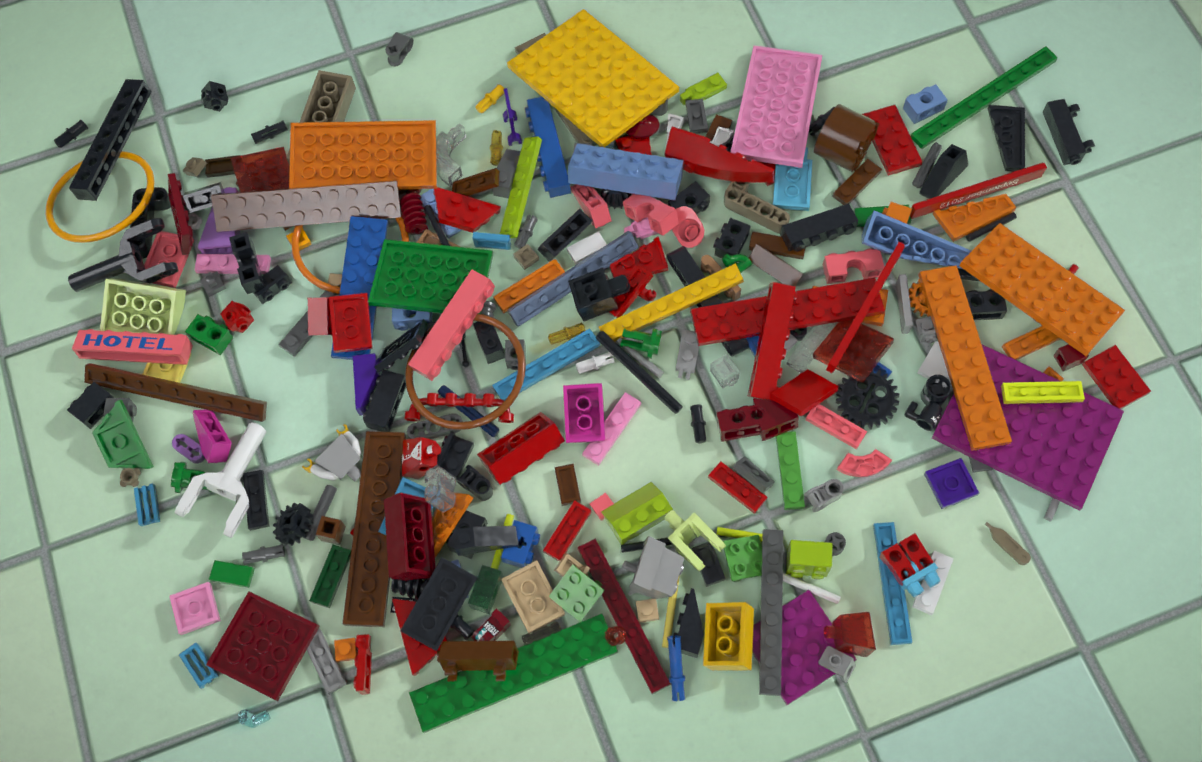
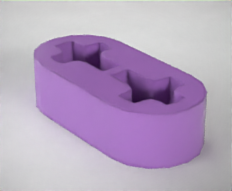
M178 434L173 438V448L195 464L205 460L200 445L187 435ZM180 441L185 442L187 447L185 448L182 445H179L178 443ZM191 451L199 452L200 455L198 457L194 456Z

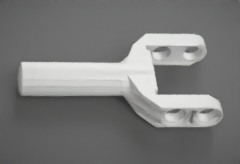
M249 423L224 469L217 473H204L193 477L176 507L175 514L184 517L185 514L189 513L205 486L212 492L235 502L237 501L226 521V528L223 533L225 536L232 538L249 508V499L240 479L265 436L266 430L259 424Z

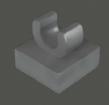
M217 271L214 273L210 272L200 279L209 297L226 289Z

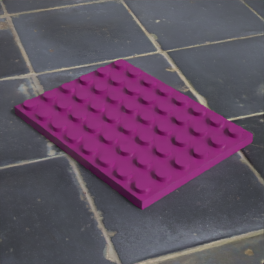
M982 344L1012 442L1007 445L971 451L954 393L937 425L932 439L1080 511L1084 506L1124 411L1085 392L1083 402L1004 404L1001 389L1003 383L1062 381Z

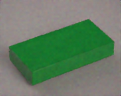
M214 560L209 580L249 588L255 568Z

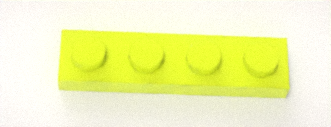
M1082 381L1014 382L1001 385L1004 404L1083 402L1085 399Z

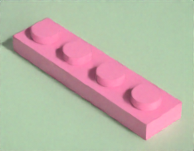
M197 254L196 273L208 274L217 271L219 274H238L237 268H239L234 254ZM257 255L261 274H266L270 269L271 257L269 255Z
M625 392L605 420V441L590 442L582 455L599 466L641 406V401Z

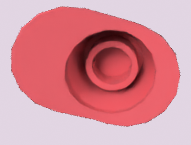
M687 206L676 208L679 224L672 231L682 246L693 248L700 244L704 237L705 230L703 224L693 209Z

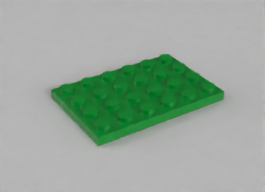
M384 239L368 300L369 306L443 313L471 270L489 278L493 250Z

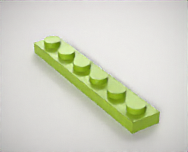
M538 136L527 137L523 140L499 233L510 235V238L518 237L542 139Z

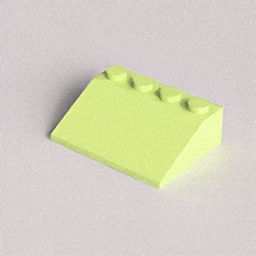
M118 278L106 279L100 331L111 330L114 332L129 331L132 333L147 332L151 334L165 333L175 335L184 309L186 290Z

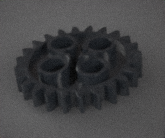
M863 367L861 373L857 369H855L854 375L849 372L847 375L848 379L843 377V384H838V389L841 391L836 392V396L840 398H837L835 403L841 404L837 410H843L841 417L848 416V421H855V425L861 424L862 429H864L865 425H868L869 429L872 430L873 424L880 428L881 421L886 425L888 422L887 418H893L894 415L891 412H897L895 406H898L900 402L896 400L899 398L900 393H895L898 387L891 386L894 380L890 379L887 381L888 374L886 373L881 376L880 369L877 373H874L873 367H871L869 372L866 371L865 367ZM864 383L867 388L860 389L857 384ZM875 384V387L871 393L870 399L868 400L863 413H860L859 411L864 403V399L867 397L871 385ZM883 391L885 396L879 397L875 392ZM857 400L859 405L852 406L849 401ZM873 407L877 409L878 412L876 414H871L868 412L867 409Z

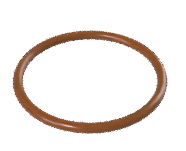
M477 314L473 321L490 324L508 337L517 355L518 372L514 387L507 399L496 410L482 418L466 422H454L439 418L428 411L422 405L415 392L413 383L414 370L408 365L419 347L415 350L412 349L406 365V388L416 410L430 422L455 430L477 428L501 416L517 398L525 377L524 351L514 332L495 318ZM433 326L426 331L427 334L422 338V343L431 331V329L433 328Z

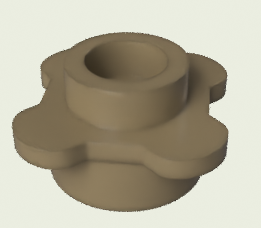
M124 468L120 474V485L122 487L127 485L137 487L141 471L138 468L134 470Z

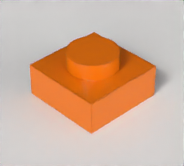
M355 637L334 640L336 662L355 660L357 655Z

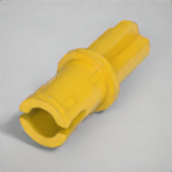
M498 84L490 93H486L485 97L475 106L476 110L479 113H484L491 105H495L496 101L504 94V87Z

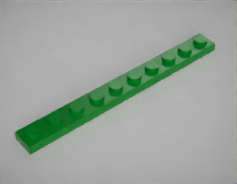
M1047 46L1043 47L911 133V139L921 149L925 148L1055 63L1058 57Z

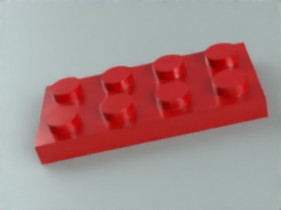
M896 105L862 114L879 123L876 136L872 142L888 176L922 165L921 157Z

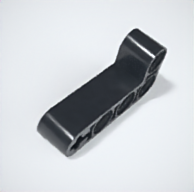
M154 187L147 207L130 224V228L154 219L155 211L167 210L171 207L168 193L163 187ZM141 188L134 192L131 213L141 202L146 188ZM153 235L136 242L142 259L148 257L152 247Z

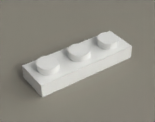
M933 551L931 559L938 567L936 573L940 578V582L930 588L926 581L922 580L921 586L924 592L916 596L912 606L931 616L934 613L954 559L937 551Z

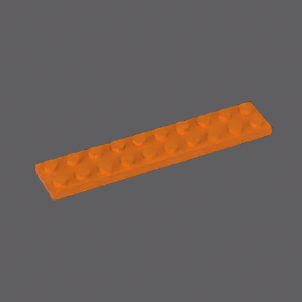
M957 265L920 271L918 276L971 451L1010 444L1012 439Z

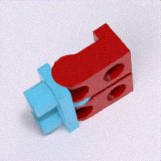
M916 533L903 539L899 544L896 543L881 552L879 558L888 566L902 590L905 591L907 589L914 598L924 592L919 583L920 581L925 580L930 588L940 582V578L936 573L938 567L933 563Z

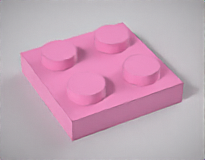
M210 582L169 596L180 635L221 621Z

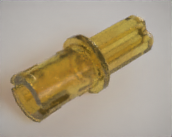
M497 130L493 131L491 145L489 146L491 150L490 163L498 166L503 151L502 132Z
M582 322L571 327L565 326L562 330L549 334L548 340L551 345L564 340L569 341L586 330Z

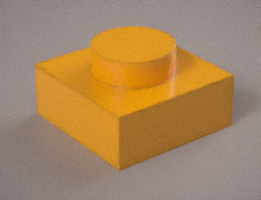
M303 228L299 237V251L312 245ZM293 232L286 235V238L289 241L290 245L292 243Z

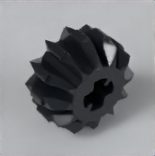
M608 189L601 190L602 199L607 203L608 208L613 207L614 210L616 207L622 209L623 201L631 196V193Z

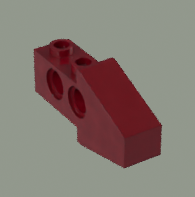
M753 398L752 406L745 405L736 409H724L716 412L721 442L760 435L761 441H765L798 428V415L771 400Z

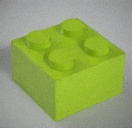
M791 540L787 548L786 574H791V577L802 578L803 575L811 576L812 579H824V577H827L832 568V543Z

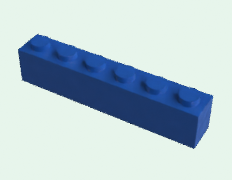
M543 97L528 99L525 114L531 120V122H528L530 133L534 132L532 137L538 136L542 139L537 161H541L542 166H539L541 177L545 176L546 180L543 181L544 190L549 192L550 198L571 194L568 174L549 102Z

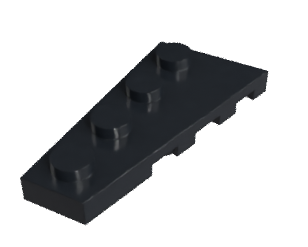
M989 105L987 109L1005 171L1014 172L1024 169L1025 108Z

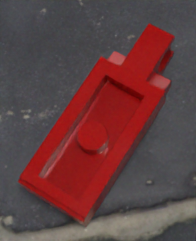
M369 634L357 635L355 641L358 655L355 656L357 675L354 677L353 684L356 692L362 695L370 693L372 652H370L371 636Z

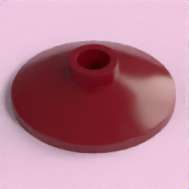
M649 114L627 130L626 133L634 138L650 137L659 130V120Z

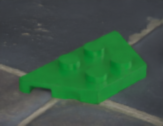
M116 401L112 410L102 419V423L92 432L108 468H153L154 466L123 401Z

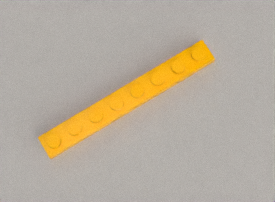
M735 263L599 326L600 332L604 331L615 342L620 338H624L622 337L624 328L628 331H639L743 283V277Z

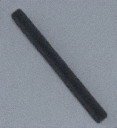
M604 331L597 334L596 340L674 414L681 411L682 405Z

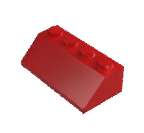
M540 412L477 455L492 477L501 485L510 481L517 473L525 471L533 462L541 460L551 450L559 448L560 444L565 442L556 424Z

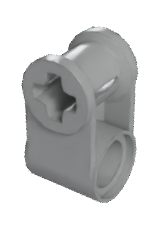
M831 479L811 488L804 493V497L810 501L813 506V512H818L839 500L844 486L840 480ZM836 487L839 492L833 494L829 491V488Z

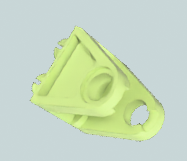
M674 510L665 516V520L670 523L669 527L674 530L668 539L676 551L699 572L705 565L689 548L688 544L701 535L719 552L726 547L724 542L696 513H693L686 521L678 516Z

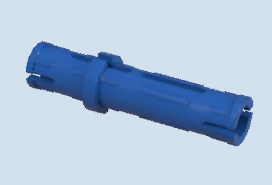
M675 635V644L673 636L667 637L671 673L669 682H671L672 701H678L677 692H679V700H685V675H683L681 636Z

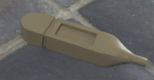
M988 522L985 523L991 532L993 540L1014 558L1018 564L1026 565L1030 562V554L1006 531L993 527Z

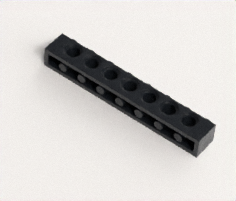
M125 79L69 187L78 200L97 201L152 92L144 80Z

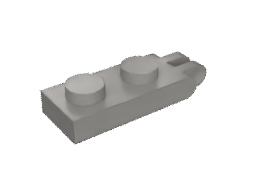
M684 329L682 331L676 371H679L678 378L682 379L683 372H687V380L690 379L691 373H695L699 350L695 331Z

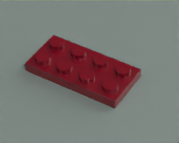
M175 173L167 174L168 196L182 255L190 254V247H193L191 238L193 237L192 228L188 225L189 216L188 211L184 208L185 200L183 195H181V182L176 179Z

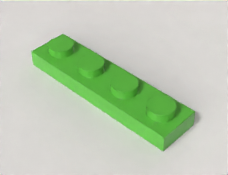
M786 432L776 436L784 510L804 509L805 503L796 432Z

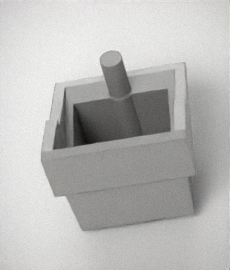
M648 536L643 543L644 548L638 565L628 561H624L622 568L635 573L629 586L628 595L631 596L632 594L639 593L652 599L672 597L678 587V577L684 569V557L665 548V543Z

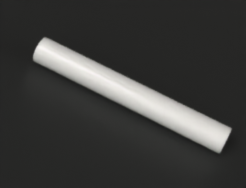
M783 573L784 582L805 591L809 590L812 594L836 604L839 603L841 596Z

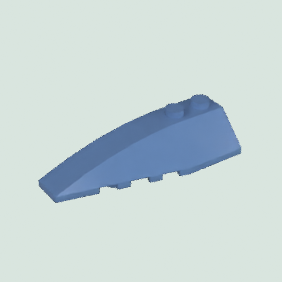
M873 211L868 217L862 232V244L889 255L893 253L898 242L905 244V248L899 257L901 259L943 266L957 265V268L963 269L959 265L971 252L969 249L877 211Z

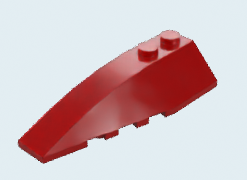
M671 127L665 157L683 160V170L686 172L735 182L769 183L774 181V169L753 159L748 161L741 153L736 152V154L727 151V147L722 144L718 147L710 143L711 139Z

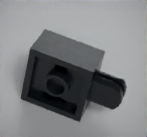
M603 267L568 281L577 312L583 322L618 309L615 297L630 291V283L626 276L620 275L609 279Z

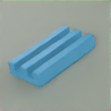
M473 232L472 238L475 247L511 249L510 235Z
M153 483L149 484V486H141L142 488H134L138 524L141 527L160 522L156 487ZM147 491H150L154 515L153 519H151ZM141 493H142V495H143V502H144V509H145L146 521L144 520V513H143Z
M194 643L180 653L179 657L199 688L202 689L207 683H211L214 678L219 677L216 670L206 665L211 675L207 674L193 650L197 651L205 665L209 659L200 645ZM187 654L190 655L205 678L204 680H201L186 657Z

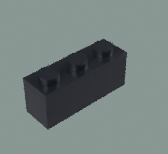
M578 209L537 250L551 262L593 221L581 209Z
M383 369L382 374L377 377V387L370 396V405L363 414V420L369 429L390 432L406 389L405 375Z

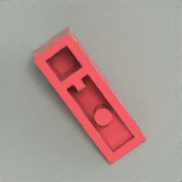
M577 184L570 187L584 213L593 221L591 224L595 228L602 227L612 221L607 203L593 187Z

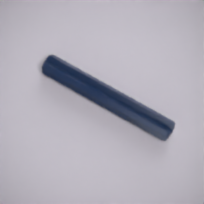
M442 385L438 390L439 395L443 398L446 397V393H454L446 385ZM455 407L470 420L484 417L473 407ZM492 422L480 426L492 437H495L500 431Z

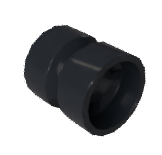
M940 374L931 376L921 391L923 403L927 405L929 402H934L942 406L951 392L952 387L949 379Z

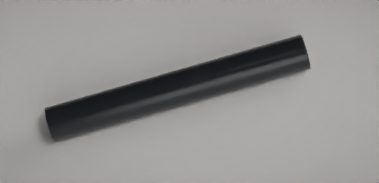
M426 205L424 210L441 244L450 246L431 205Z
M1012 212L966 235V239L970 242L992 231L999 223L1004 225L1016 219L1017 216Z
M668 537L656 539L665 543V546L672 545ZM644 541L621 545V551L624 553L642 550L644 548Z

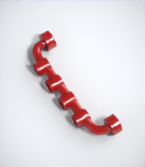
M427 393V398H419L422 405L431 407L500 406L504 402L502 399H495V395L490 393L483 394V398H476V394L465 393L464 398H457L455 393H446L445 398H439L437 393ZM411 404L409 411H405L404 420L418 422L420 421V413ZM510 407L498 417L499 422H514V414L510 412Z

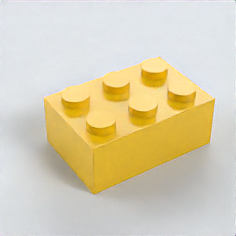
M746 602L706 603L703 666L712 671L752 670L754 608Z

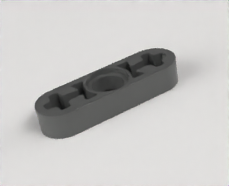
M458 414L439 417L448 421L456 420V422H463ZM425 420L411 424L407 429V435L409 439L418 437L434 439L449 435L450 431L458 433L461 430L448 428L445 430L444 427H440L438 432H431L430 427L434 423ZM426 426V430H427L428 434H425V432H424L425 430H424L423 427ZM415 429H418L419 436L413 434Z

